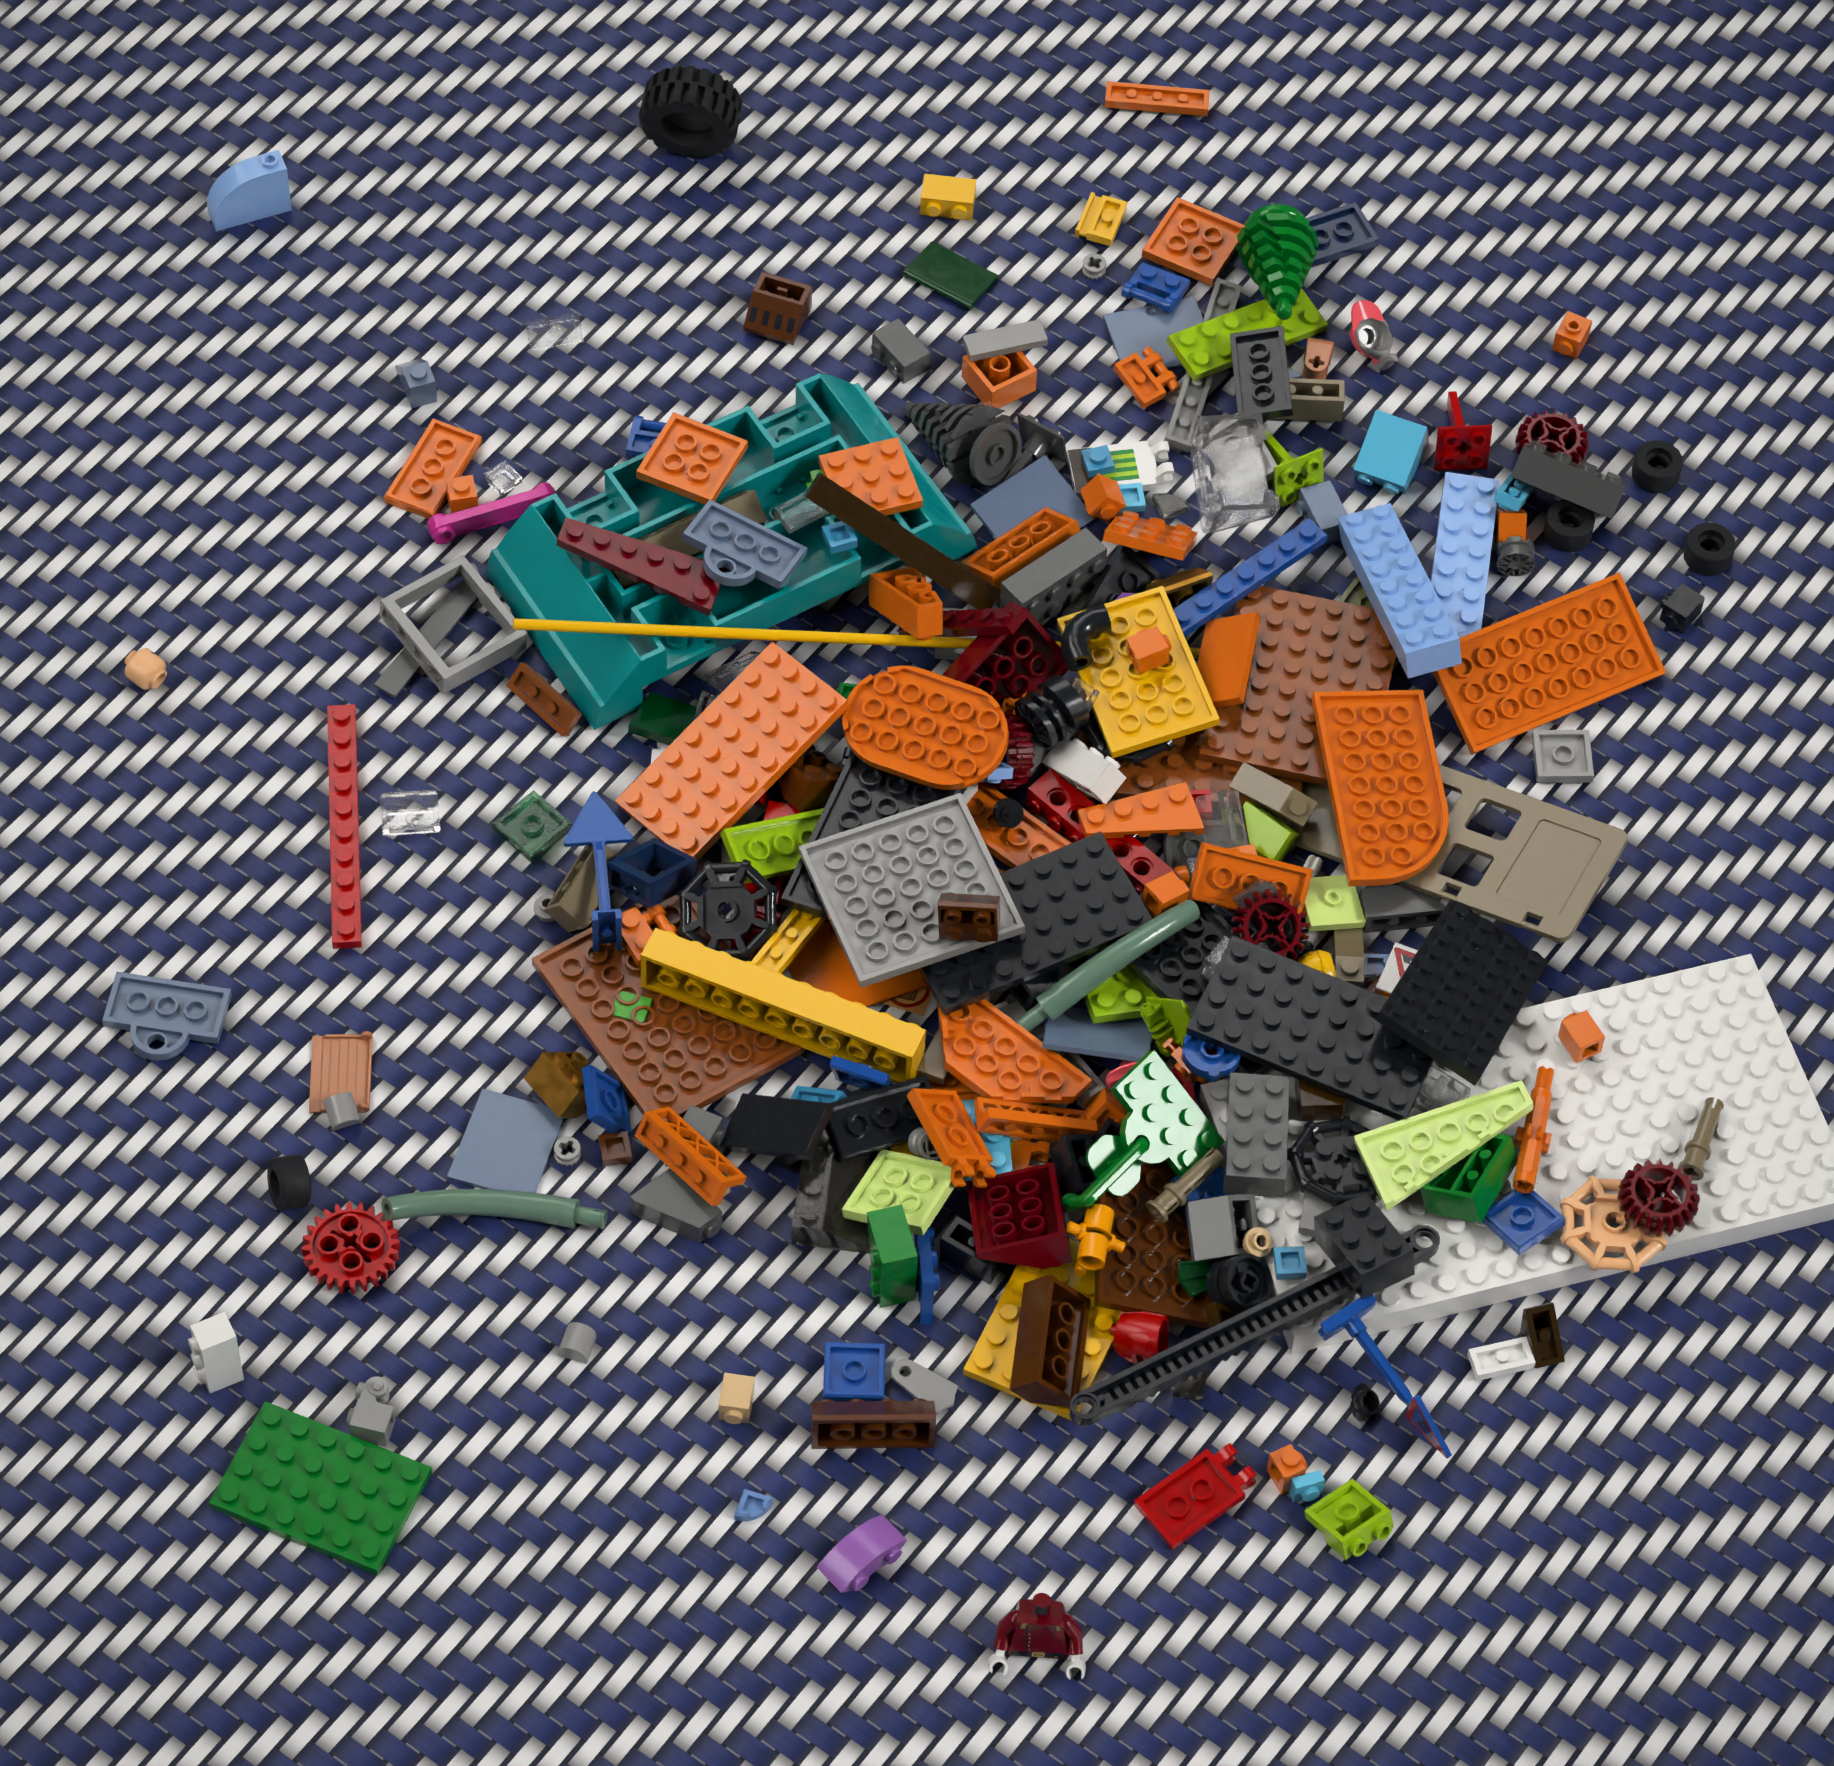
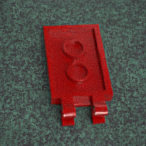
M1230 1443L1214 1455L1208 1449L1204 1450L1134 1500V1506L1171 1550L1177 1548L1244 1500L1246 1493L1243 1490L1252 1487L1256 1483L1254 1478L1257 1474L1250 1466L1245 1467L1235 1476L1226 1468L1237 1461L1235 1455L1238 1452Z

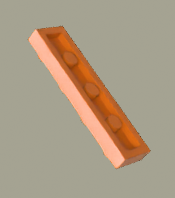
M1107 81L1105 108L1208 116L1210 90Z

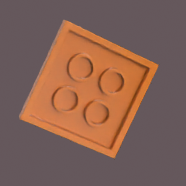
M1177 197L1142 249L1141 257L1213 286L1217 277L1220 276L1237 250L1235 244L1240 245L1236 236L1245 225Z
M673 412L638 467L636 478L706 505L709 500L715 502L746 452L748 441Z
M898 437L819 455L818 462L824 476L885 516L923 507V498Z
M1123 511V513L1119 512L1105 529L1103 541L1183 561L1195 545L1198 532L1192 531V528L1187 525L1176 524L1175 527L1165 524L1166 521L1160 518L1151 517L1148 520L1140 518L1138 513Z

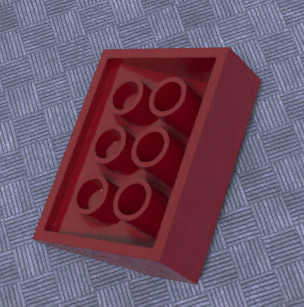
M1009 601L1005 607L1017 608L1022 606ZM1024 608L1028 617L1013 635L977 636L942 676L982 689L998 702L1002 710V703L1005 699H1017L1030 691L1037 692V686L1053 674L1063 677L1068 669L1062 657L1061 647L1030 612Z
M1054 1162L996 1174L995 1178L984 1177L987 1183L986 1188L976 1187L972 1180L966 1181L977 1259L1041 1269L1072 1263L1069 1237L1066 1232L1065 1213L1061 1203L1062 1194Z

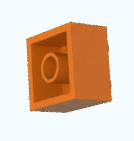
M1022 351L970 362L968 355L962 357L961 377L984 405L1000 409L1036 391L1037 369Z

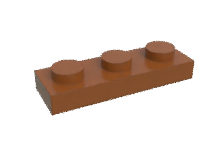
M520 663L506 684L511 691L561 736L568 737L582 716L579 710L527 663Z

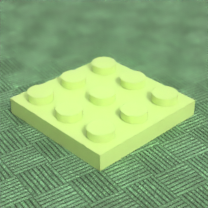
M882 1150L843 1206V1216L847 1219L868 1223L867 1212L902 1205L910 1232L924 1236L955 1188L951 1182V1166H944L940 1161Z

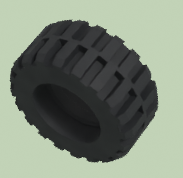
M681 65L673 66L671 69L667 67L655 73L646 83L639 112V124L649 140H653L656 146L665 148L669 153L673 154L675 152L682 157L693 156V158H701L706 156L708 158L713 157L716 153L721 154L734 143L743 104L737 89L733 87L730 81L724 80L718 73L713 74L708 69H697L695 66L689 65L687 67H681Z

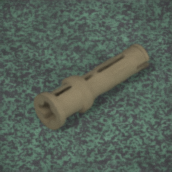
M1715 1097L1706 1098L1693 1140H1690L1685 1145L1686 1155L1684 1161L1678 1165V1169L1684 1168L1683 1175L1692 1174V1181H1698L1703 1178L1705 1173L1703 1169L1704 1163L1711 1156L1709 1144L1724 1107L1723 1102L1717 1099L1715 1107L1712 1108Z
M1212 1147L1176 1182L1167 1183L1164 1186V1191L1157 1198L1146 1203V1207L1151 1215L1159 1222L1165 1223L1168 1220V1215L1178 1206L1182 1207L1185 1205L1187 1196L1225 1162L1224 1156Z

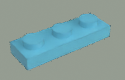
M1510 474L1497 490L1493 501L1499 503L1498 506L1506 511L1518 512L1534 491L1535 486L1513 478Z

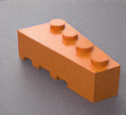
M913 567L869 574V606L914 636L917 640L927 641L931 640L932 636L943 635V603L937 593L932 591L930 582L926 583V576Z

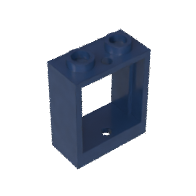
M653 838L608 862V885L610 889L650 909L678 894L679 890H683L696 876L697 859ZM651 866L663 870L662 873L654 877L642 871Z

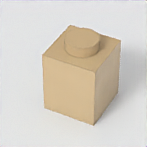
M724 1373L719 1400L720 1420H725L731 1424L749 1423L755 1392V1377Z

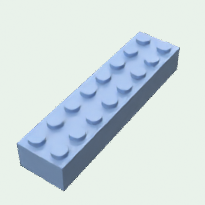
M1446 472L1442 489L1430 582L1458 637L1461 638L1480 630L1482 627L1497 502H1494L1493 499L1499 489L1500 480Z
M1391 503L1338 517L1341 544L1407 678L1462 664L1460 639Z

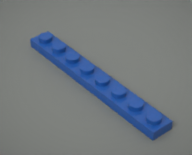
M1308 518L1178 605L1173 611L1184 636L1186 637L1327 542V534Z

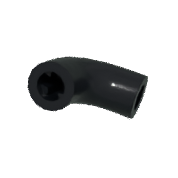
M1104 604L1091 607L1076 614L1065 626L1060 643L1062 657L1069 671L1076 672L1089 667L1093 663V657L1088 644L1089 641L1096 635L1111 631L1110 618Z

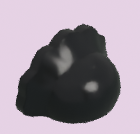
M1366 1383L1357 1385L1351 1395L1350 1407L1357 1421L1366 1422L1371 1416L1377 1414L1380 1408V1401L1378 1395Z

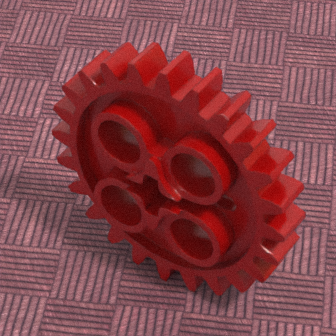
M347 1202L346 1209L342 1210L336 1204L334 1213L324 1209L325 1218L322 1219L315 1216V1226H307L308 1235L303 1236V1245L305 1246L301 1247L302 1256H305L303 1258L304 1266L309 1267L310 1277L317 1275L318 1285L327 1281V1290L330 1291L337 1285L339 1294L343 1293L345 1287H350L351 1293L355 1294L356 1287L361 1286L362 1290L367 1292L368 1283L378 1287V1277L387 1280V1270H395L394 1261L399 1260L398 1250L400 1249L398 1230L393 1229V1221H385L383 1212L375 1215V1206H371L367 1211H364L363 1203L360 1202L357 1209H352L351 1203ZM350 1227L356 1228L354 1231H345V1229ZM372 1244L378 1245L373 1249L367 1248V1246ZM329 1247L335 1248V1250L330 1252L324 1251ZM348 1265H357L353 1269L346 1268Z

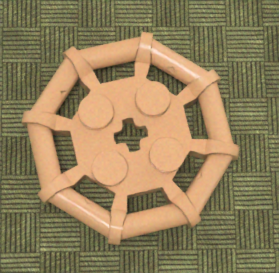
M1588 1177L1585 1184L1568 1198H1563L1559 1205L1562 1209V1216L1565 1218V1225L1562 1226L1563 1235L1560 1237L1562 1244L1568 1245L1591 1266L1590 1269L1593 1271L1608 1269L1626 1270L1631 1273L1639 1272L1643 1264L1659 1251L1665 1250L1668 1244L1664 1231L1661 1232L1659 1237H1656L1655 1231H1649L1645 1235L1643 1227L1640 1226L1634 1229V1220L1625 1221V1212H1620L1618 1194L1604 1193V1191H1619L1620 1179ZM1636 1193L1639 1201L1645 1206V1203L1640 1199V1195ZM1590 1194L1595 1196V1201L1592 1204L1585 1205L1581 1203ZM1574 1214L1583 1216V1227H1574ZM1610 1218H1615L1616 1222L1620 1223L1621 1226L1613 1228L1607 1223L1610 1221ZM1586 1237L1589 1244L1597 1249L1596 1253H1593L1580 1239ZM1642 1240L1648 1244L1639 1253L1635 1254L1633 1249L1638 1242ZM1604 1252H1622L1625 1258L1603 1256Z

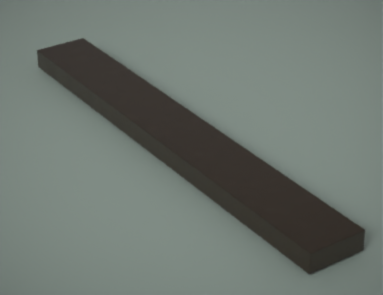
M818 473L804 495L805 498L974 608H992L1000 595L999 589L823 474Z

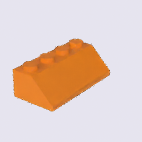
M1045 507L961 561V564L995 588L1001 590V582L1078 533L1080 528L1077 520ZM999 595L998 599L996 600V601L999 602V603H1000V595Z

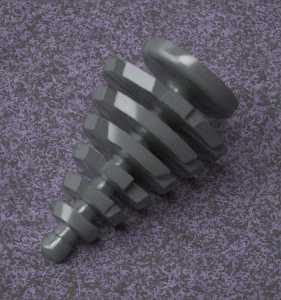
M908 402L903 408L904 415L913 420L911 422L912 425L922 435L930 449L934 451L936 457L939 460L941 459L943 466L948 468L952 476H955L953 478L956 482L969 486L975 483L978 486L981 484L990 486L998 484L1007 477L1020 457L1022 440L1019 431L1012 425L1010 416L1003 414L998 416L1005 412V410L987 405L958 404L952 406V404L941 402H922L919 404Z

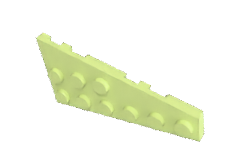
M1521 1080L1355 1135L1354 1143L1386 1212L1533 1110V1101Z

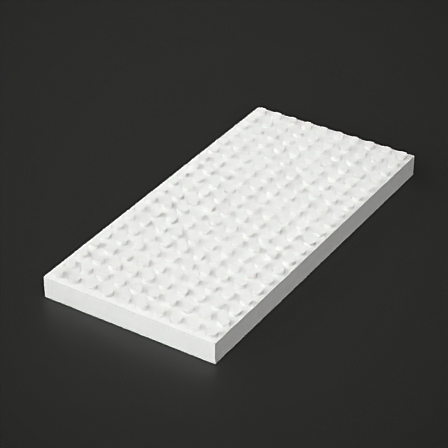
M1751 954L1521 1008L1475 1086L1435 1060L1408 1116L1409 1118L1521 1080L1530 1095L1535 1087L1538 1068L1540 1066H1544L1546 1069L1552 1068L1554 1070L1550 1090L1552 1099L1545 1133H1551L1552 1136L1548 1153L1541 1152L1534 1191L1562 1215V1209L1559 1206L1561 1200L1568 1198L1585 1184L1588 1177L1596 1176L1602 1179L1623 1180L1628 1170H1633L1637 1163L1644 1166V1162L1647 1159L1653 1165L1659 1159H1661L1663 1165H1668L1672 1161L1674 1164L1673 1168L1678 1169V1165L1684 1161L1686 1155L1685 1145L1690 1140H1693L1706 1098L1715 1097L1712 1108L1715 1107L1717 1099H1720L1724 1107L1709 1144L1711 1156L1704 1163L1703 1169L1705 1173L1703 1178L1698 1181H1692L1693 1184H1698L1697 1194L1700 1195L1698 1212L1693 1217L1692 1223L1689 1226L1685 1225L1680 1233L1674 1230L1670 1237L1665 1233V1239L1668 1242L1665 1250L1656 1253L1641 1267L1834 1219V1138ZM1587 1010L1604 1034L1605 1040L1600 1053L1575 1063L1558 1038L1561 1021L1566 1016ZM1271 1068L1260 1074L1288 1076ZM1288 1076L1290 1080L1287 1149L1294 1145L1304 1130V1124L1309 1122L1299 1121L1295 1091L1296 1078ZM1229 1078L1200 1085L1198 1099L1200 1110L1224 1141L1226 1138ZM1347 1100L1345 1116H1350V1120L1370 1130L1398 1121ZM1526 1115L1499 1134L1511 1136L1514 1144L1517 1127L1524 1128ZM1329 1120L1312 1121V1122L1317 1123V1122H1323V1121H1329ZM1341 1131L1324 1133L1322 1135L1324 1138L1340 1136ZM1349 1132V1134H1348V1136H1355L1354 1134H1352V1133H1350V1132ZM1310 1141L1304 1151L1312 1153L1316 1146ZM1225 1143L1218 1149V1151L1224 1156V1158ZM1514 1147L1518 1159L1520 1147ZM1288 1160L1283 1198L1255 1196L1258 1227L1267 1230L1273 1241L1270 1253L1261 1257L1268 1266L1272 1276L1273 1285L1270 1299L1336 1267L1316 1243L1315 1236L1298 1233L1304 1193L1297 1188L1298 1181ZM1338 1160L1335 1162V1164H1340L1342 1168L1347 1166V1163ZM1304 1165L1308 1175H1313L1310 1165ZM1516 1166L1493 1204L1515 1190L1513 1188V1180ZM1369 1177L1366 1180V1182L1370 1185H1374L1371 1178ZM1418 1189L1387 1212L1381 1200L1376 1205L1400 1234L1422 1225L1434 1228L1440 1236L1438 1251L1433 1257L1415 1265L1414 1275L1374 1293L1373 1295L1377 1299L1375 1308L1360 1319L1366 1325L1367 1333L1371 1335L1626 1270H1591V1266L1568 1245L1562 1244L1560 1239L1563 1235L1562 1227L1521 1255H1518L1482 1222L1479 1224L1427 1213L1421 1191ZM1356 1190V1191H1351V1192H1345V1193H1343V1195H1344V1194H1349V1193L1360 1192V1191H1359V1190ZM1672 1190V1193L1678 1197L1677 1200L1681 1203L1679 1196ZM1604 1191V1193H1611V1194H1618V1192H1619V1191ZM1590 1194L1581 1203L1585 1205L1592 1204L1595 1201V1196ZM1574 1214L1575 1228L1583 1227V1216ZM1610 1218V1221L1607 1223L1613 1228L1621 1226L1620 1223L1616 1222L1615 1218ZM1427 1237L1416 1239V1243L1422 1248H1428L1433 1244ZM1586 1237L1580 1239L1593 1253H1596L1597 1249L1589 1244ZM1642 1240L1638 1242L1633 1249L1635 1254L1639 1253L1648 1244ZM1304 1246L1307 1277L1305 1279L1276 1280L1273 1249L1276 1247ZM1604 1252L1603 1256L1625 1258L1622 1252ZM1356 1294L1353 1299H1346L1343 1304H1336L1331 1310L1326 1309L1321 1315L1316 1314L1309 1321L1305 1319L1299 1326L1295 1324L1290 1330H1283L1291 1354L1351 1340L1352 1337L1346 1329H1343L1326 1341L1320 1336L1318 1330L1322 1328L1320 1326L1321 1322L1360 1296Z

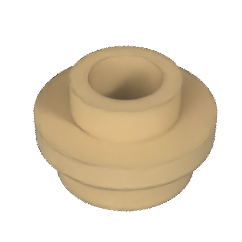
M1261 1227L1248 1230L1243 1239L1245 1251L1259 1258L1268 1255L1273 1246L1271 1235ZM1257 1237L1261 1240L1262 1247L1257 1244Z

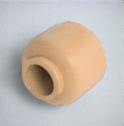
M143 648L139 651L133 650L124 661L126 664L125 676L143 690L156 689L167 676L165 661L148 648Z

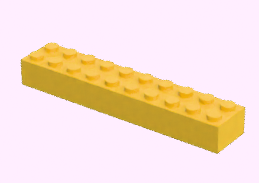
M655 928L641 953V987L832 1059L833 1055L855 1063L866 1064L875 1070L889 1074L891 1082L894 1083L916 1078V1070L924 1056L926 1030L915 1023H906L886 1012L880 1013L869 1009L862 1003L848 1001L840 998L833 992H824L806 982H798L787 978L780 972H771L758 967L753 962L739 960L724 951H716L705 947L698 941H689L681 938L671 931Z

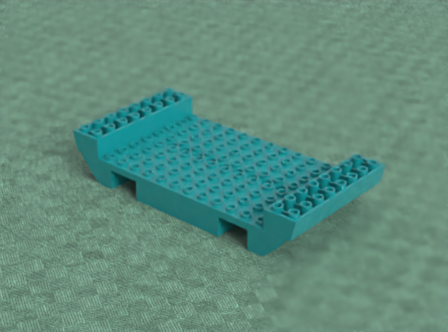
M818 373L796 383L795 405L759 421L751 408L746 406L706 424L748 441L746 452L715 502H719L745 489L755 490L767 521L760 524L808 548L806 556L780 590L757 578L742 586H726L721 584L711 614L708 616L679 603L678 598L665 592L662 595L653 591L652 586L643 582L624 590L610 570L556 545L565 518L638 539L695 513L705 506V504L636 478V471L648 451L605 470V492L572 507L566 508L556 493L531 504L507 532L497 548L491 550L486 575L508 604L515 617L519 619L768 629L868 582L869 574L893 570L906 564L855 529L853 531L858 540L857 547L831 554L822 535V526L837 523L841 520L804 497L806 494V483L810 482V471L821 469L818 462L819 455L895 437L899 438L923 498V507L887 515V517L953 560L978 548L970 529L861 385ZM799 502L810 503L803 508L797 505ZM776 513L786 514L779 519L773 516ZM704 553L699 556H696V554H693L691 556L703 559ZM527 630L529 637L593 730L638 710L643 704L642 687L744 640Z

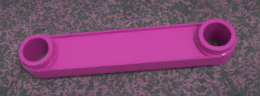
M540 483L532 490L448 515L436 514L428 520V530L435 543L446 544L453 540L454 537L517 519L531 504L555 494L556 491L551 484Z

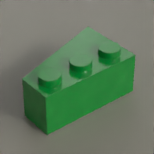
M1497 1134L1441 1173L1430 1184L1427 1183L1421 1187L1420 1191L1426 1212L1480 1224L1517 1164V1155L1512 1137Z
M897 1205L867 1212L871 1258L869 1270L872 1279L869 1280V1289L872 1298L877 1297L880 1308L914 1301L916 1296L918 1255L903 1206Z

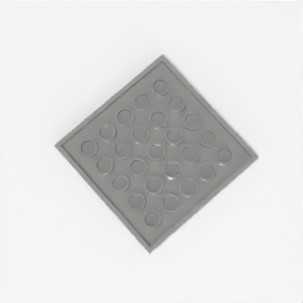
M961 793L798 846L802 861L860 988L996 943L995 941L983 943L976 940L950 941L948 939H940L938 900L941 893L1000 896L998 942L1025 933V925Z

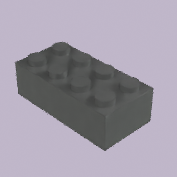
M1532 440L1531 444L1525 442L1511 477L1608 518H1613L1626 487V484L1622 482L1623 477L1611 472L1603 475L1596 472L1597 466L1582 461L1581 465L1572 462L1571 455L1558 450L1556 454L1546 451L1547 446L1538 441Z
M1084 528L1001 582L999 608H1004L1011 601L1026 608L1039 624L1049 617L1057 616L1063 608L1071 603L1078 602L1084 594L1093 590L1106 567L1107 547L1087 528Z
M1230 1072L1227 1090L1223 1193L1254 1194V1196L1283 1198L1287 1175L1290 1077Z

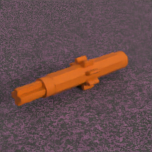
M1544 1066L1538 1068L1535 1087L1530 1094L1533 1101V1110L1526 1114L1524 1128L1517 1127L1514 1139V1147H1520L1513 1188L1520 1193H1530L1534 1190L1541 1152L1548 1153L1552 1136L1551 1133H1545L1552 1099L1550 1090L1554 1070L1552 1068L1546 1069Z

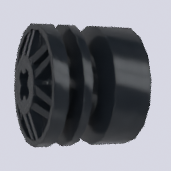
M1057 674L1051 675L1037 686V692H1028L1025 697L1017 700L1014 705L1016 715L1022 718L1024 724H1028V732L1033 735L1032 740L1046 750L1053 749L1057 746L1058 742L1065 740L1067 732L1073 733L1089 722L1088 709L1083 699L1066 679Z

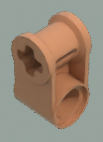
M1308 337L1304 355L1303 379H1326L1328 366L1331 363L1334 342Z

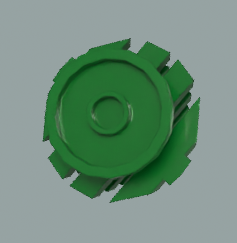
M1271 204L1260 207L1250 214L1245 222V227H1242L1236 236L1238 242L1244 247L1235 245L1243 266L1254 283L1259 286L1262 296L1267 300L1270 307L1276 311L1279 319L1287 320L1292 315V307L1296 305L1300 290L1317 254L1314 246L1318 248L1319 241L1315 229L1309 226L1310 221L1304 218V215L1296 208L1285 204Z

